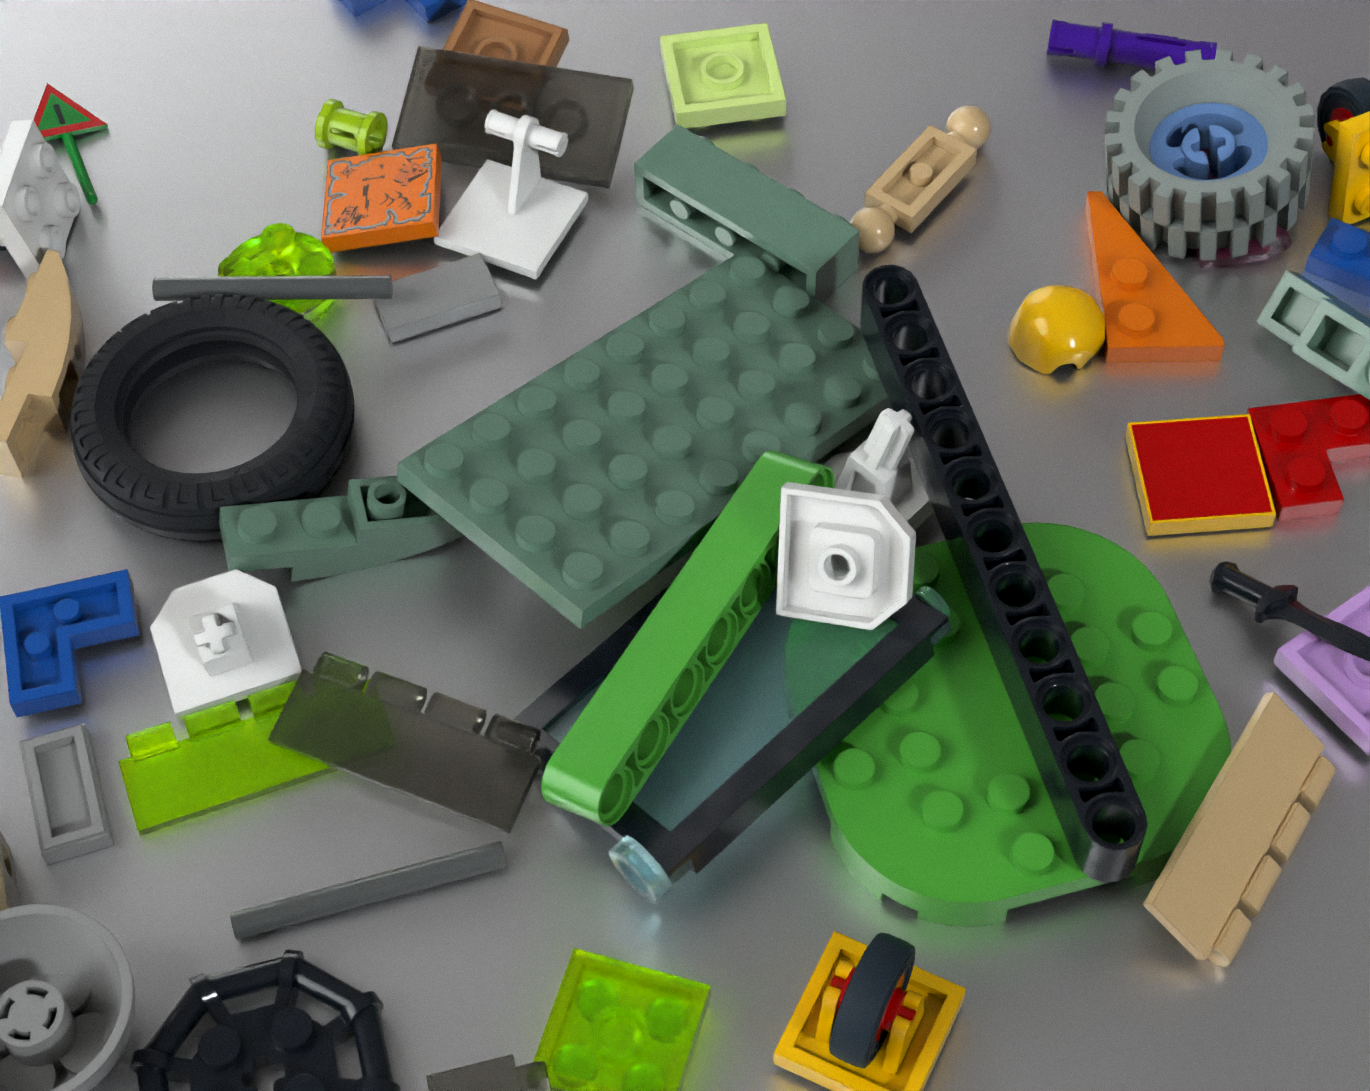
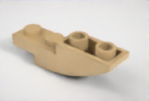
M54 250L46 251L37 272H33L29 276L24 300L16 316H12L8 320L5 328V347L10 351L15 365L8 371L5 381V392L0 400V475L23 478L44 430L67 434L70 426L74 394L84 372L86 357L85 332L81 311L60 254Z

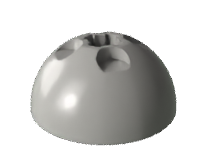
M30 904L0 911V1091H91L107 1076L120 1058L133 1025L135 985L126 954L116 937L104 925L76 909L52 904Z

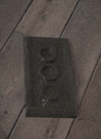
M418 46L393 138L392 148L396 150L437 143L442 156V162L481 168L486 160L489 159L512 167L513 141L485 133V121L487 115L493 109L519 119L523 115L537 118L540 126L568 134L567 148L560 158L538 150L542 178L610 189L634 85L632 79Z

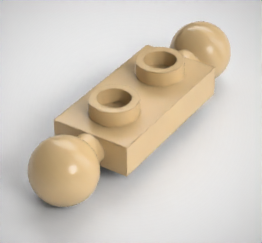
M969 105L956 109L947 120L946 133L929 125L865 192L864 208L859 210L850 221L853 227L860 230V251L878 253L886 249L894 238V224L912 233L975 166L977 149L986 143L991 132L990 120L982 109Z

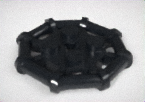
M290 949L285 950L283 956L206 976L202 971H199L188 980L191 986L144 1049L134 1051L130 1063V1069L137 1073L139 1091H169L168 1081L190 1083L191 1091H258L256 1086H247L249 1078L256 1075V1070L269 1065L272 1066L273 1070H285V1077L274 1081V1091H400V1086L393 1082L380 1017L384 1004L374 991L361 992L306 961L302 951ZM278 987L275 1002L271 1005L230 1014L222 1003L224 1000ZM299 990L341 1014L323 1026L311 1019L307 1012L295 1007ZM208 1011L217 1025L208 1029L202 1035L198 1043L197 1053L192 1059L174 1057ZM352 1036H355L362 1078L358 1080L341 1077L336 1047Z

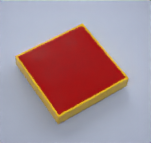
M1250 414L1127 423L1125 439L1147 536L1273 526L1276 512Z

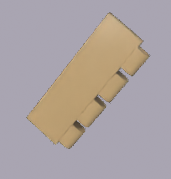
M1275 692L1266 693L1263 696L1142 904L1196 960L1209 959L1214 964L1222 967H1228L1231 964L1252 925L1246 916L1256 917L1281 873V867L1278 863L1287 862L1310 820V814L1307 811H1314L1317 808L1336 773L1332 763L1325 756L1320 757L1325 746Z

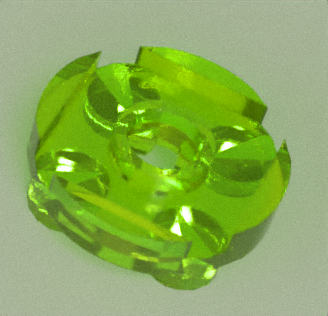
M275 223L267 226L261 235L252 237L235 248L227 258L220 262L217 269L219 277L337 275L333 255L327 246L311 235L295 232L294 228L286 223ZM335 299L269 301L296 311L314 324L331 309Z

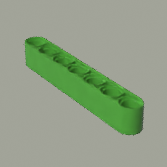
M773 450L766 451L758 459L551 756L545 767L541 784L542 796L547 803L604 826H611L620 820L777 586L781 487L787 482L834 488V473L830 467Z

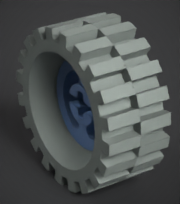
M1201 49L1186 51L1185 63L1175 65L1170 56L1155 62L1154 76L1151 77L1141 69L1131 77V92L1120 88L1113 98L1114 111L1108 110L1105 120L1107 191H1109V201L1134 231L1141 228V240L1147 247L1154 250L1161 241L1167 242L1168 256L1184 259L1187 248L1200 249V261H1216V249L1229 247L1232 258L1248 254V242L1255 239L1264 248L1276 241L1277 225L1288 231L1297 222L1298 208L1304 210L1309 199L1315 137V114L1312 103L1306 104V91L1299 81L1288 86V71L1276 64L1270 71L1265 72L1263 71V57L1248 53L1244 62L1241 63L1233 61V50L1217 49L1216 59L1202 60ZM1208 148V160L1206 154L1200 151V149ZM1209 169L1213 176H1217V179L1209 180Z

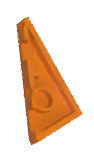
M1102 191L1087 192L1085 214L1097 304L1105 317L1106 335L1103 344L1105 363L1221 361L1225 347L1222 336Z

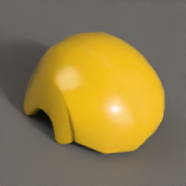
M1048 285L1028 294L1009 325V345L1019 361L1043 374H1051L1060 365L1071 363L1075 364L1076 369H1081L1101 349L1106 335L1105 317L1095 299L1085 291L1068 285Z

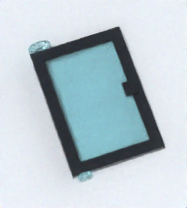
M672 582L497 733L502 745L539 776L543 777L545 767L551 756ZM776 586L625 814L618 822L611 826L599 824L619 841L609 850V856L626 881L646 900L657 904L673 889L672 885L690 869L698 874L935 655L933 646L951 630L948 619L950 616L949 607L936 591L928 586H922L912 594V598L903 607L873 630L776 615Z

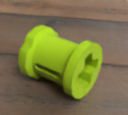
M328 99L317 116L315 139L318 146L325 149H332L334 146L358 152V155L381 152L387 136V117L384 113L378 111H371L365 114L344 108L341 101Z

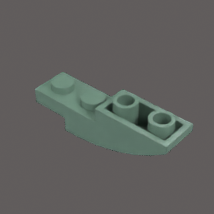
M1286 270L1256 323L1293 346L1290 351L1370 400V318L1301 274Z
M397 476L349 480L346 496L220 507L219 525L228 571L237 569L246 572L288 567L291 582L330 577L396 562L429 551L464 536L397 481Z

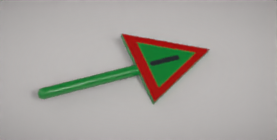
M47 83L33 120L45 141L62 138L88 204L94 205L97 203L98 198L73 136L108 129V124Z

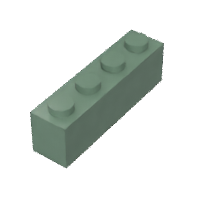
M679 124L634 163L636 203L728 259L745 249L761 260L765 266L780 273L822 303L858 268L859 229L853 227L845 218L833 215L807 200L797 190L787 188L764 175L754 165L742 162L716 147L708 138L698 136Z

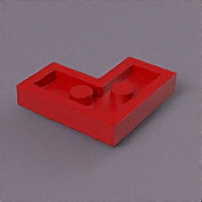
M1361 394L1248 408L1246 414L1251 416L1277 521L1282 522L1339 514L1344 498L1331 463L1370 458V400Z

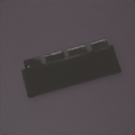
M329 652L321 654L313 669L314 673L302 670L268 738L271 744L510 834L543 761L540 756L534 754L540 741V729L495 714L484 733L485 736H483L480 732L486 721L487 712L485 709L435 692L430 698L424 713H421L427 698V688L387 673L376 671L365 689L366 692L362 690L368 679L369 668Z

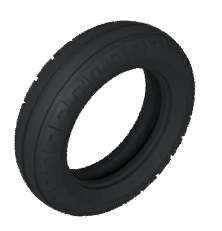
M215 294V297H211V295L182 299L183 302L181 303L175 301L153 309L149 315L145 313L125 325L121 329L122 332L117 331L105 342L86 366L77 385L71 408L70 434L74 456L82 476L93 493L106 507L129 524L141 530H146L148 533L169 539L179 538L181 541L209 542L212 539L220 541L222 540L219 525L220 507L313 499L326 487L331 477L335 475L349 446L354 424V395L348 371L334 345L318 327L296 311L262 298L252 296L245 298L244 295ZM219 361H242L258 364L280 374L291 384L297 393V406L293 419L280 439L259 456L226 470L210 473H181L166 470L144 459L130 444L132 421L144 399L157 386L170 377L198 365Z

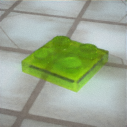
M574 948L527 1077L529 1089L533 1091H681L711 999V985Z

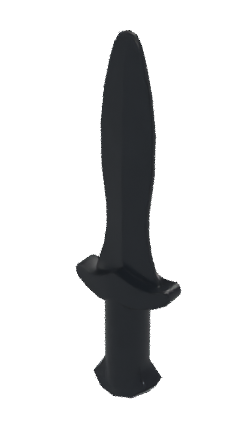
M1228 561L1219 563L1212 570L1209 580L1212 592H1225L1255 607L1254 620L1256 622L1263 623L1268 619L1289 621L1347 653L1370 661V637L1344 624L1319 615L1297 601V586L1277 585L1273 588L1241 572L1236 563Z

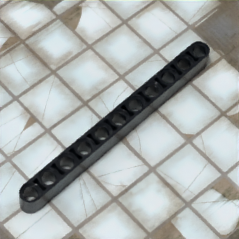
M881 265L866 274L862 283L860 315L862 335L892 409L896 412L904 409L912 416L910 424L914 427L915 431L907 446L1075 862L1083 873L1094 880L1104 883L1118 882L1128 877L1136 867L1148 826L1145 810L919 283L912 272L904 267ZM990 549V550H994V551H997V552H993V553H992V552H988V551H984V550ZM1013 602L1020 604L1022 607H1013L1005 603ZM1026 657L1041 658L1047 663L1031 662ZM1059 713L1066 715L1072 720L1059 721L1053 719L1048 714ZM1083 771L1090 773L1098 780L1087 782L1078 779L1072 773ZM1111 832L1121 837L1124 842L1116 844L1105 842L1096 833Z

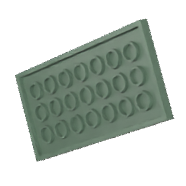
M744 249L399 461L397 464V481L579 629H582L696 548L755 463L766 451L773 450L815 463L876 420L881 411L887 408L891 409L892 406L861 329L780 273L765 266L761 260Z

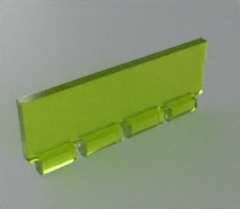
M354 661L311 675L317 696L307 700L304 698L299 680L249 695L248 699L254 717L246 720H241L237 704L233 700L184 716L190 738L181 741L177 740L171 721L125 735L131 757L120 760L118 763L139 835L142 836L398 751V744L375 677L362 681L357 664Z

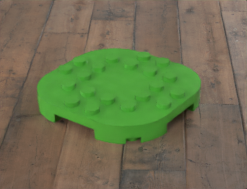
M1021 523L1146 813L1147 830L1136 867L1128 877H1133L1136 887L1158 879L1231 753V740L1226 721L1168 596L1155 576L1142 562L1116 543L1084 529L1054 523ZM946 540L915 547L912 594L946 615L949 621L930 638L935 655L812 768L831 823L830 837L837 853L856 880L878 899L882 900L884 895L902 905L917 910V919L948 926L973 927L1002 923L1006 921L1009 909L1106 884L1087 876L1075 862ZM990 549L984 550V551H988V552H992V553H993V552H997V551L990 550ZM1013 602L1005 603L1013 607H1022L1020 604ZM796 618L786 649L785 697L790 722L898 624L887 618L873 630ZM1026 657L1031 662L1047 663L1041 658ZM1059 713L1048 714L1050 717H1052V718L1055 719V720H1059V721H1071V720H1072V719H1070L1069 717H1067L1066 715H1063V714H1059ZM1083 771L1072 773L1078 779L1087 782L1098 780L1090 773ZM1111 832L1096 833L1105 842L1112 844L1124 842L1121 837Z

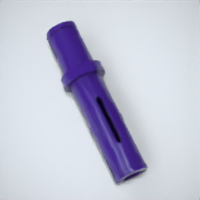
M1052 19L1046 55L1095 60V66L1104 68L1106 63L1109 62L1155 70V62L1168 56L1171 57L1175 65L1185 63L1186 51L1201 49L1202 60L1215 59L1217 42L1193 41L1177 37L1113 29V23L1102 22L1101 27Z

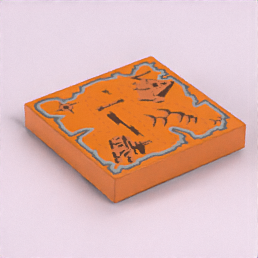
M437 143L328 160L321 240L326 252L332 253L439 236L442 156Z

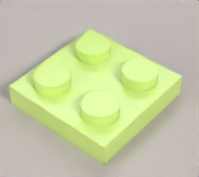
M767 23L660 36L661 56L676 125L679 124L684 128L786 116V96Z

